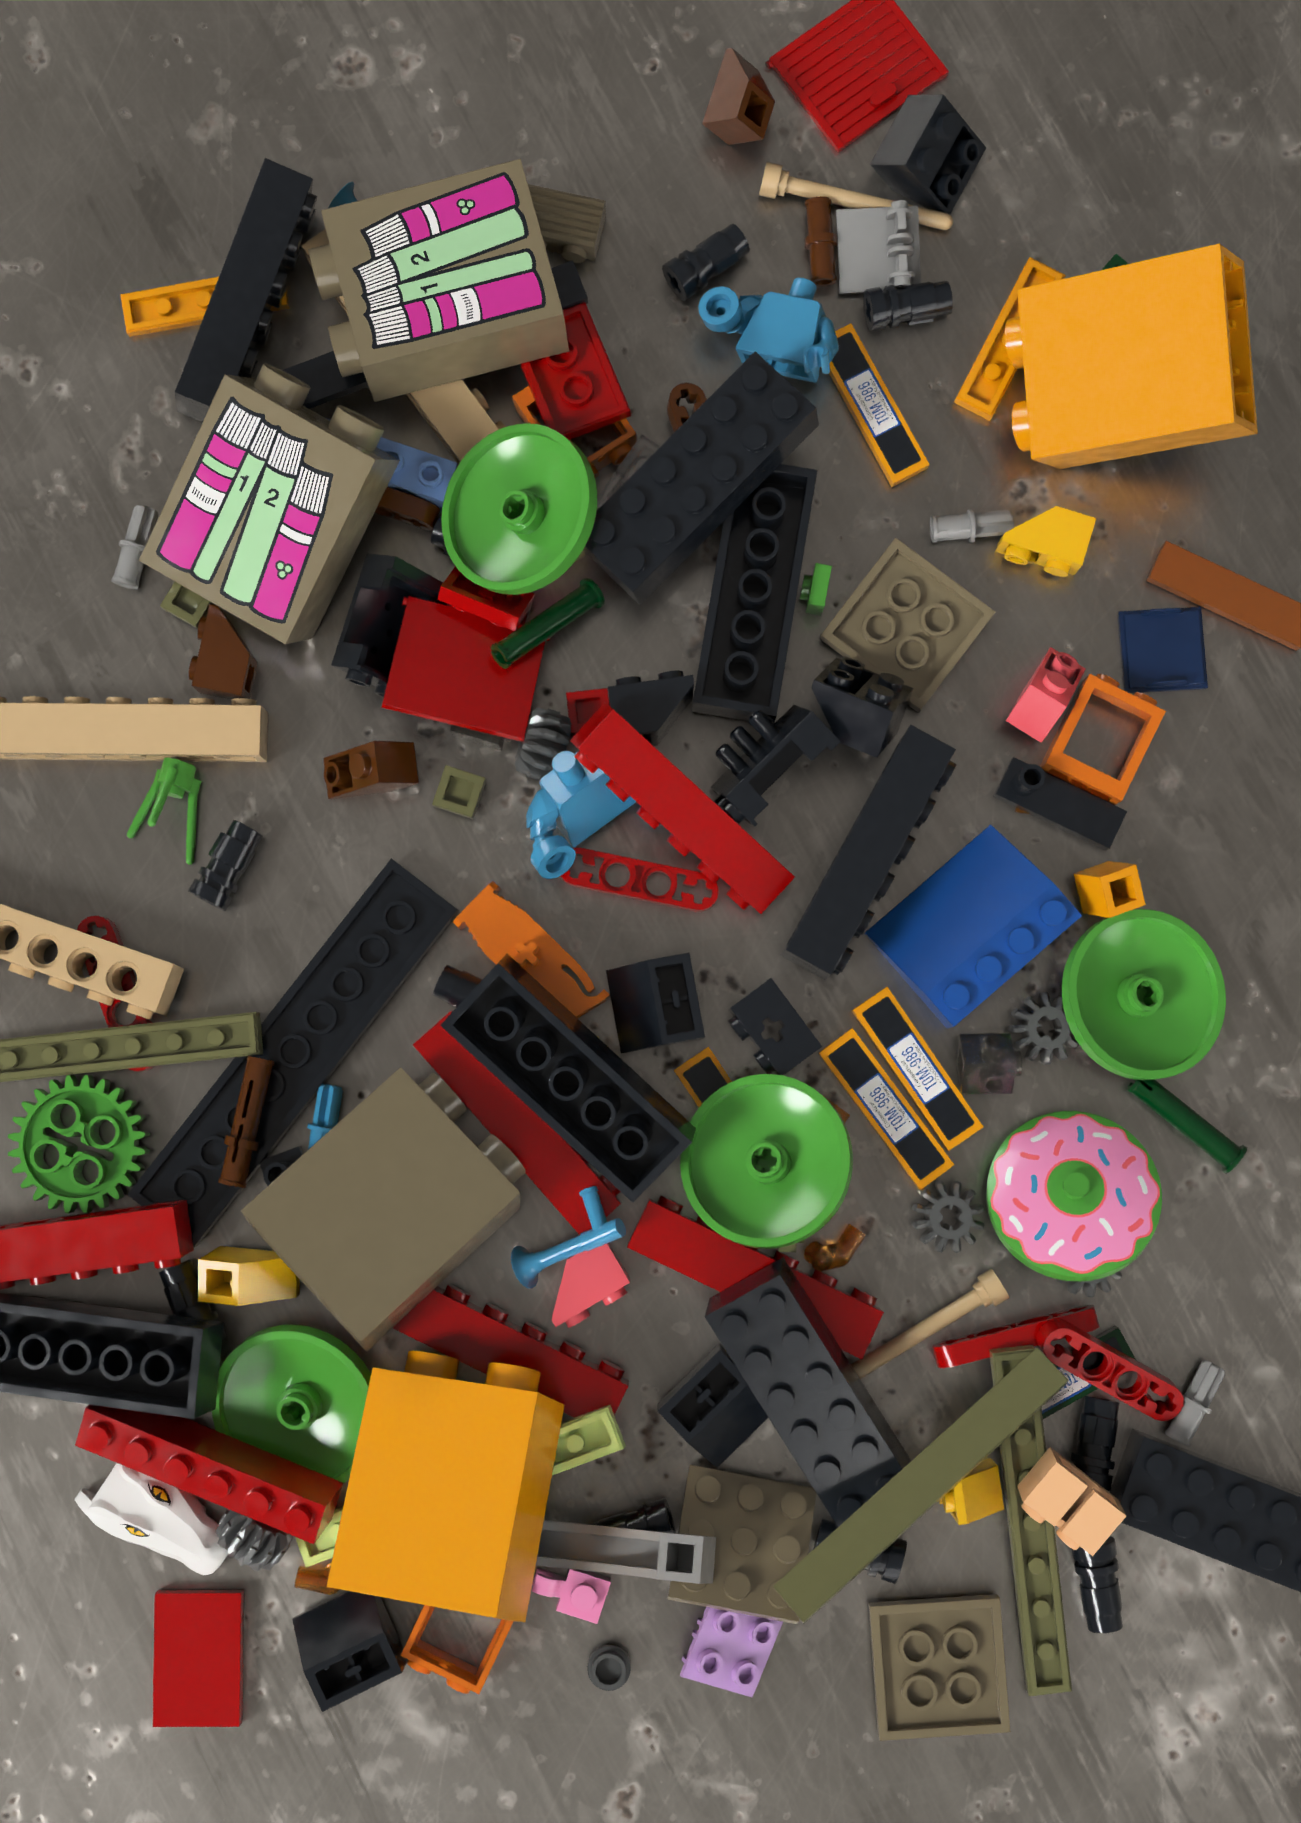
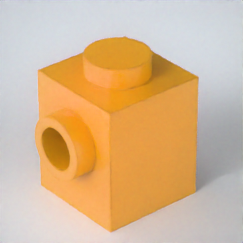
M1107 861L1073 874L1083 914L1111 918L1146 905L1136 864Z

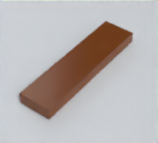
M1164 542L1146 579L1147 582L1297 651L1301 648L1300 602L1173 543Z

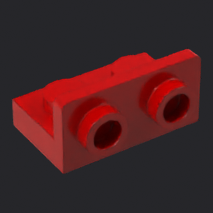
M455 566L442 583L437 600L451 605L458 611L469 612L486 619L495 626L516 631L520 624L524 625L527 623L535 593L507 595L490 591L473 583Z

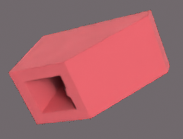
M1050 647L1017 699L1006 722L1042 743L1068 706L1086 668L1079 665L1077 660L1071 655L1058 652Z
M610 1243L567 1258L551 1319L555 1327L565 1322L567 1327L571 1328L590 1316L587 1308L601 1300L607 1306L627 1294L624 1286L629 1284L631 1279Z

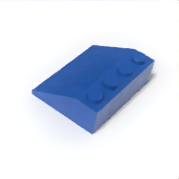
M989 825L864 934L948 1029L956 1026L1082 915L1044 873L992 825Z

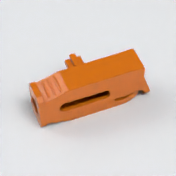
M494 881L489 883L454 919L453 923L460 930L466 926L469 928L468 932L473 935V939L478 943L477 946L496 965L506 954L510 955L575 1017L583 1016L603 1004L610 997V994L605 989L593 997L585 995L577 982L563 969L567 967L574 972L583 983L586 991L592 993L595 990V986L588 974L524 910L520 909L518 905H513L510 900H505L503 896H498L497 894L501 888Z

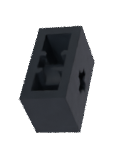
M772 978L729 1009L733 1017L728 1020V1023L742 1041L749 1037L759 1051L753 1056L766 1074L775 1072L777 1075H785L822 1047ZM765 1019L771 1024L777 1021L781 1024L782 1028L778 1031L781 1039L778 1042L772 1037L766 1040L762 1037L761 1033L765 1030L762 1021Z

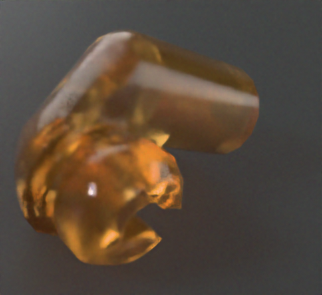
M848 1224L836 1243L824 1246L817 1241L810 1243L805 1249L804 1258L808 1263L812 1264L813 1269L819 1271L844 1267L850 1262L866 1234Z
M332 1561L322 1570L299 1566L295 1579V1588L327 1595L336 1594L341 1590L327 1587Z

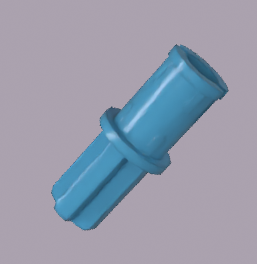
M322 1084L318 1088L313 1123H308L307 1126L308 1129H311L308 1150L338 1124L343 1093L342 1087Z

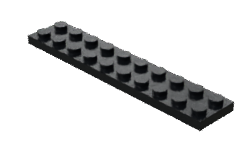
M392 858L261 1024L264 1055L251 1057L274 1061V1066H272L265 1104L256 1136V1141L260 1143L258 1151L253 1150L246 1183L314 1098L320 1085L328 1080L459 912L457 908ZM247 1056L237 1057L232 1060L127 1194L141 1206L187 1200L194 1247L200 1244L242 1190L240 1187L221 1184L218 1181L221 1177L228 1145L224 1144L225 1136H230L238 1096L247 1064Z

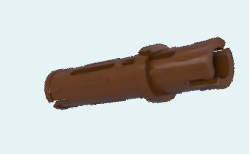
M247 1056L246 1059L247 1064L238 1096L230 1136H225L224 1144L228 1145L221 1177L218 1181L221 1184L246 1188L253 1150L258 1151L260 1142L256 1141V1136L265 1104L272 1066H274V1061Z

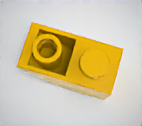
M1055 506L1005 532L998 542L995 552L1005 554L1004 558L1015 564L1026 565L1028 562L1044 566V571L1055 576L1067 577L1068 574L1075 575L1083 565L1096 518Z
M219 1246L198 1259V1302L242 1306L292 1299L299 1296L300 1279L274 1251Z
M992 1458L984 1459L939 1500V1504L944 1506L945 1513H950L958 1525L969 1524L1004 1510L999 1469Z

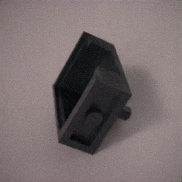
M367 553L331 666L346 672L345 679L349 682L364 687H370V684L375 686L374 693L384 697L406 605H402L404 596L447 605V603L437 600L443 582L396 556Z
M793 705L775 723L761 710H758L749 718V723L761 735L757 741L742 726L736 727L730 733V739L744 752L741 757L729 744H723L716 750L715 756L728 770L711 786L719 795L714 802L738 824L743 820L754 827L758 824L754 818L769 805L761 795L802 754L810 761H813L825 748L832 751L841 742L811 710Z

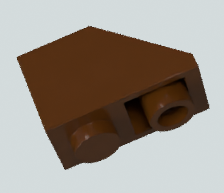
M728 48L725 51L702 122L705 127L728 145L763 140L775 104V100L758 69L733 48Z
M209 604L207 616L203 615L199 621L197 636L198 640H201L198 656H193L191 659L189 680H192V686L200 694L231 700L235 698L250 699L258 663L224 612L218 606Z
M372 741L323 758L325 768L324 780L327 785L328 799L393 792L419 784L414 742Z

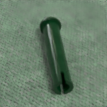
M582 579L580 587L498 643L493 644L490 647L493 658L502 668L507 669L512 663L593 607H602L605 599L601 589L592 579Z
M1134 1080V1083L1130 1082L1126 1089L1129 1093L1135 1095L1223 1166L1222 1171L1227 1174L1233 1170L1246 1154V1146L1241 1145L1239 1147L1158 1081Z

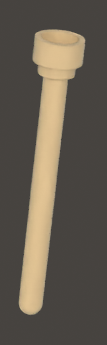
M766 162L759 193L760 196L775 199L776 195L784 197L785 193L806 198L823 196L831 199L832 204L852 209L891 207V202H893V200L792 177L789 176L790 171L782 170L783 165ZM918 206L920 225L941 230H948L952 227L953 218L950 214Z
M992 1268L977 1277L978 1282L972 1285L973 1290L865 1355L862 1360L859 1359L852 1363L851 1366L860 1379L982 1304L985 1308L992 1303L996 1307L1009 1299L1007 1291Z

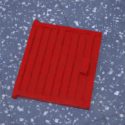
M851 0L765 62L768 69L773 68L837 153L901 109L908 95H921L949 73L945 65L894 0Z
M404 596L402 605H406L381 708L523 742L545 641L512 663L510 667L504 669L493 658L490 647L514 632L513 630L495 626L486 619L469 612L458 611L451 606Z

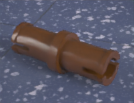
M823 196L813 197L805 201L808 236L805 237L804 242L805 248L809 250L810 281L818 287L833 285L837 282L834 248L838 243L837 235L832 230V201L828 197Z

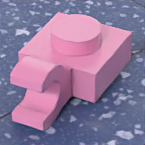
M537 1568L531 1591L547 1597H558L556 1611L598 1624L611 1584V1578L591 1571L568 1569L567 1575L564 1577L548 1570Z

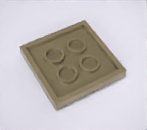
M895 537L822 632L819 639L843 657L862 662L865 665V669L879 675L881 673H890L900 677L904 681V685L914 688L908 705L919 713L995 614V611Z
M690 1465L678 1533L716 1537L713 1583L696 1584L670 1581L667 1599L797 1624L799 1622L798 1616L773 1586L808 1555L816 1500L814 1488Z
M998 1594L868 1603L877 1730L880 1741L1011 1732L1001 1602Z

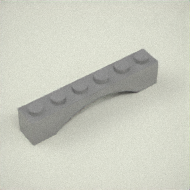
M544 1520L536 1566L708 1584L713 1583L716 1537Z

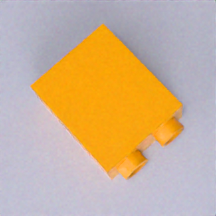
M1220 243L1017 289L1019 317L1007 320L1005 344L1008 357L1014 368H1024L1026 400L1018 401L1014 404L1012 409V428L1019 449L1023 452L1031 451L1032 460L1058 469L1258 434L1244 261Z
M408 1351L404 1372L373 1367L327 1587L486 1617L526 1622L565 1405L537 1392L541 1372L517 1365L489 1363L485 1384L456 1380L459 1360L429 1352Z

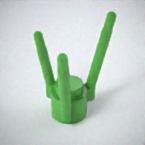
M165 757L161 769H157L153 784L127 832L128 838H133L136 835L154 800L155 803L148 819V825L151 827L156 825L168 796L183 799L184 793L187 792L186 863L188 865L194 863L197 800L202 783L201 780L194 778L196 772L194 765L178 759Z

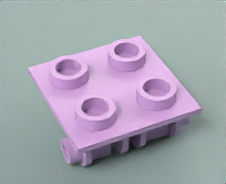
M706 1607L703 1618H698L697 1620L699 1629L693 1630V1640L688 1653L682 1657L684 1665L680 1676L753 1697L783 1621Z

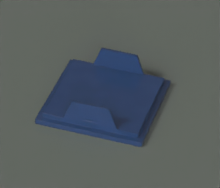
M1201 607L1118 612L1124 691L1128 693L1208 688Z

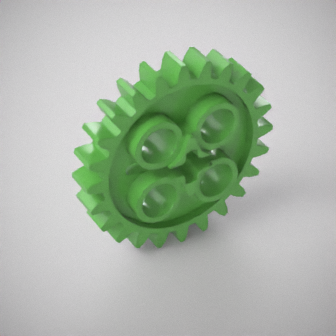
M67 1075L65 1088L59 1080H50V1094L44 1089H35L34 1094L38 1102L23 1101L21 1105L28 1115L26 1117H13L12 1119L17 1125L22 1127L20 1133L8 1134L9 1139L19 1142V1148L9 1151L8 1156L20 1157L21 1163L15 1166L12 1172H25L27 1174V1177L20 1185L22 1189L32 1186L37 1187L33 1195L34 1201L42 1200L47 1195L49 1196L48 1209H57L62 1201H64V1211L68 1214L75 1212L78 1202L83 1213L92 1212L94 1201L100 1209L109 1207L108 1194L116 1200L124 1198L125 1196L120 1185L133 1187L136 1181L130 1175L131 1171H144L146 1168L136 1160L138 1155L150 1153L149 1149L139 1146V1140L150 1136V1132L138 1131L136 1126L146 1117L145 1115L132 1116L131 1110L136 1106L137 1101L128 1100L122 1102L121 1099L125 1092L123 1087H117L109 1093L110 1080L101 1079L95 1087L93 1075H84L79 1086L75 1075ZM68 1104L73 1107L76 1113L75 1122L69 1128L64 1126L60 1119L61 1110ZM106 1120L110 1121L115 1127V1137L108 1144L103 1142L99 1136V1128ZM49 1127L66 1137H81L83 1144L113 1153L114 1158L113 1160H108L91 1150L77 1151L78 1146L76 1144L45 1134V1129ZM50 1144L59 1151V1160L54 1167L48 1166L43 1156L44 1150ZM88 1160L95 1162L99 1170L98 1177L93 1183L86 1181L82 1173L83 1166Z

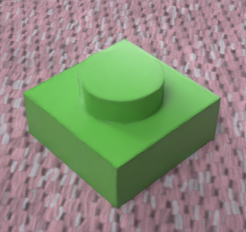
M815 563L812 576L804 574L800 599L807 600L805 613L822 615L832 566Z

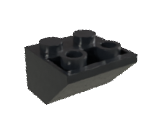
M944 94L908 95L870 165L893 191L928 209L951 214L985 152L986 146Z
M836 657L814 679L811 687L833 734L841 741L840 743L876 758L898 733L914 689L904 685V681L896 675L890 673H881L879 675L865 669V665L862 662L847 657L841 659Z
M675 670L658 674V680L641 682V677L639 676L617 679L615 686H608L610 707L653 746H658L693 700L694 678L693 675L684 676L683 671Z
M689 952L645 960L606 970L621 1054L705 1038Z
M720 1344L657 1404L658 1413L690 1446L717 1468L768 1418L734 1362Z
M346 1591L292 1619L303 1672L322 1712L402 1673L408 1659L400 1656L403 1650L402 1643L381 1598L378 1596Z

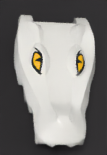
M116 1463L96 1494L82 1488L74 1499L92 1522L109 1534L126 1542L137 1544L174 1558L203 1576L214 1573L228 1554V1550L220 1547L217 1543L219 1537L215 1530L219 1524L207 1516L206 1507L200 1503L196 1495Z

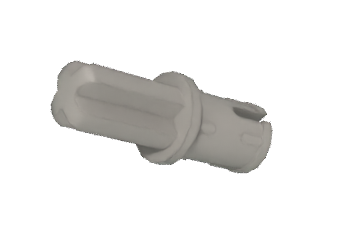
M145 505L134 507L125 540L119 541V546L122 549L111 580L117 585L137 590L139 587L138 584L144 563L140 562L139 559L158 517V512L151 507Z
M968 509L966 514L930 516L932 543L958 539H968L972 543L975 542V538L1002 536L1005 532L1014 528V516L1009 510L974 513L973 509Z
M1206 1360L1201 1362L1185 1395L1182 1394L1184 1401L1181 1412L1172 1419L1164 1433L1165 1435L1190 1447L1191 1441L1205 1414H1211L1212 1412L1209 1406L1225 1376V1371L1221 1367Z

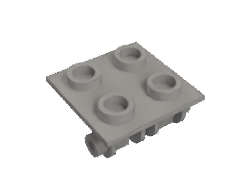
M897 200L891 202V207L836 210L839 294L864 293L866 289L880 287L883 291L884 287L893 285L897 289L921 283L918 206H908V201Z

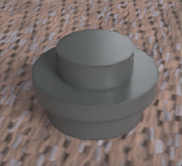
M603 1645L597 1648L588 1660V1676L591 1682L599 1689L605 1691L619 1689L627 1682L630 1676V1659L620 1647Z

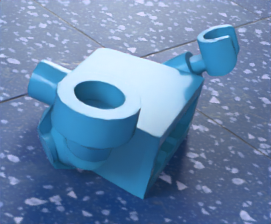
M795 278L788 295L768 292L764 296L746 295L740 296V299H738L733 290L728 287L719 286L707 291L700 299L698 305L699 314L708 329L719 333L727 332L731 334L736 332L742 335L735 348L742 364L756 351L782 376L817 383L820 367H822L823 374L830 373V362L839 351V343L833 322L826 317L822 304L813 300L817 286L808 279Z
M562 751L553 758V770L541 778L539 782L541 789L537 791L526 814L527 829L530 828V840H534L531 863L538 873L546 879H554L567 872L576 858V852L573 848L636 803L631 796L623 802L605 785L611 779L600 768L592 774L574 757L575 754L571 751ZM556 826L565 838L560 835L553 836Z

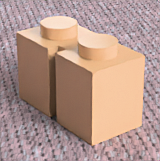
M1051 1447L1048 1448L1017 1486L1023 1501L1021 1507L1031 1518L1040 1524L1046 1520L1054 1527L1056 1525L1058 1527L1056 1534L1066 1545L1073 1550L1081 1547L1092 1556H1094L1126 1517L1119 1499Z

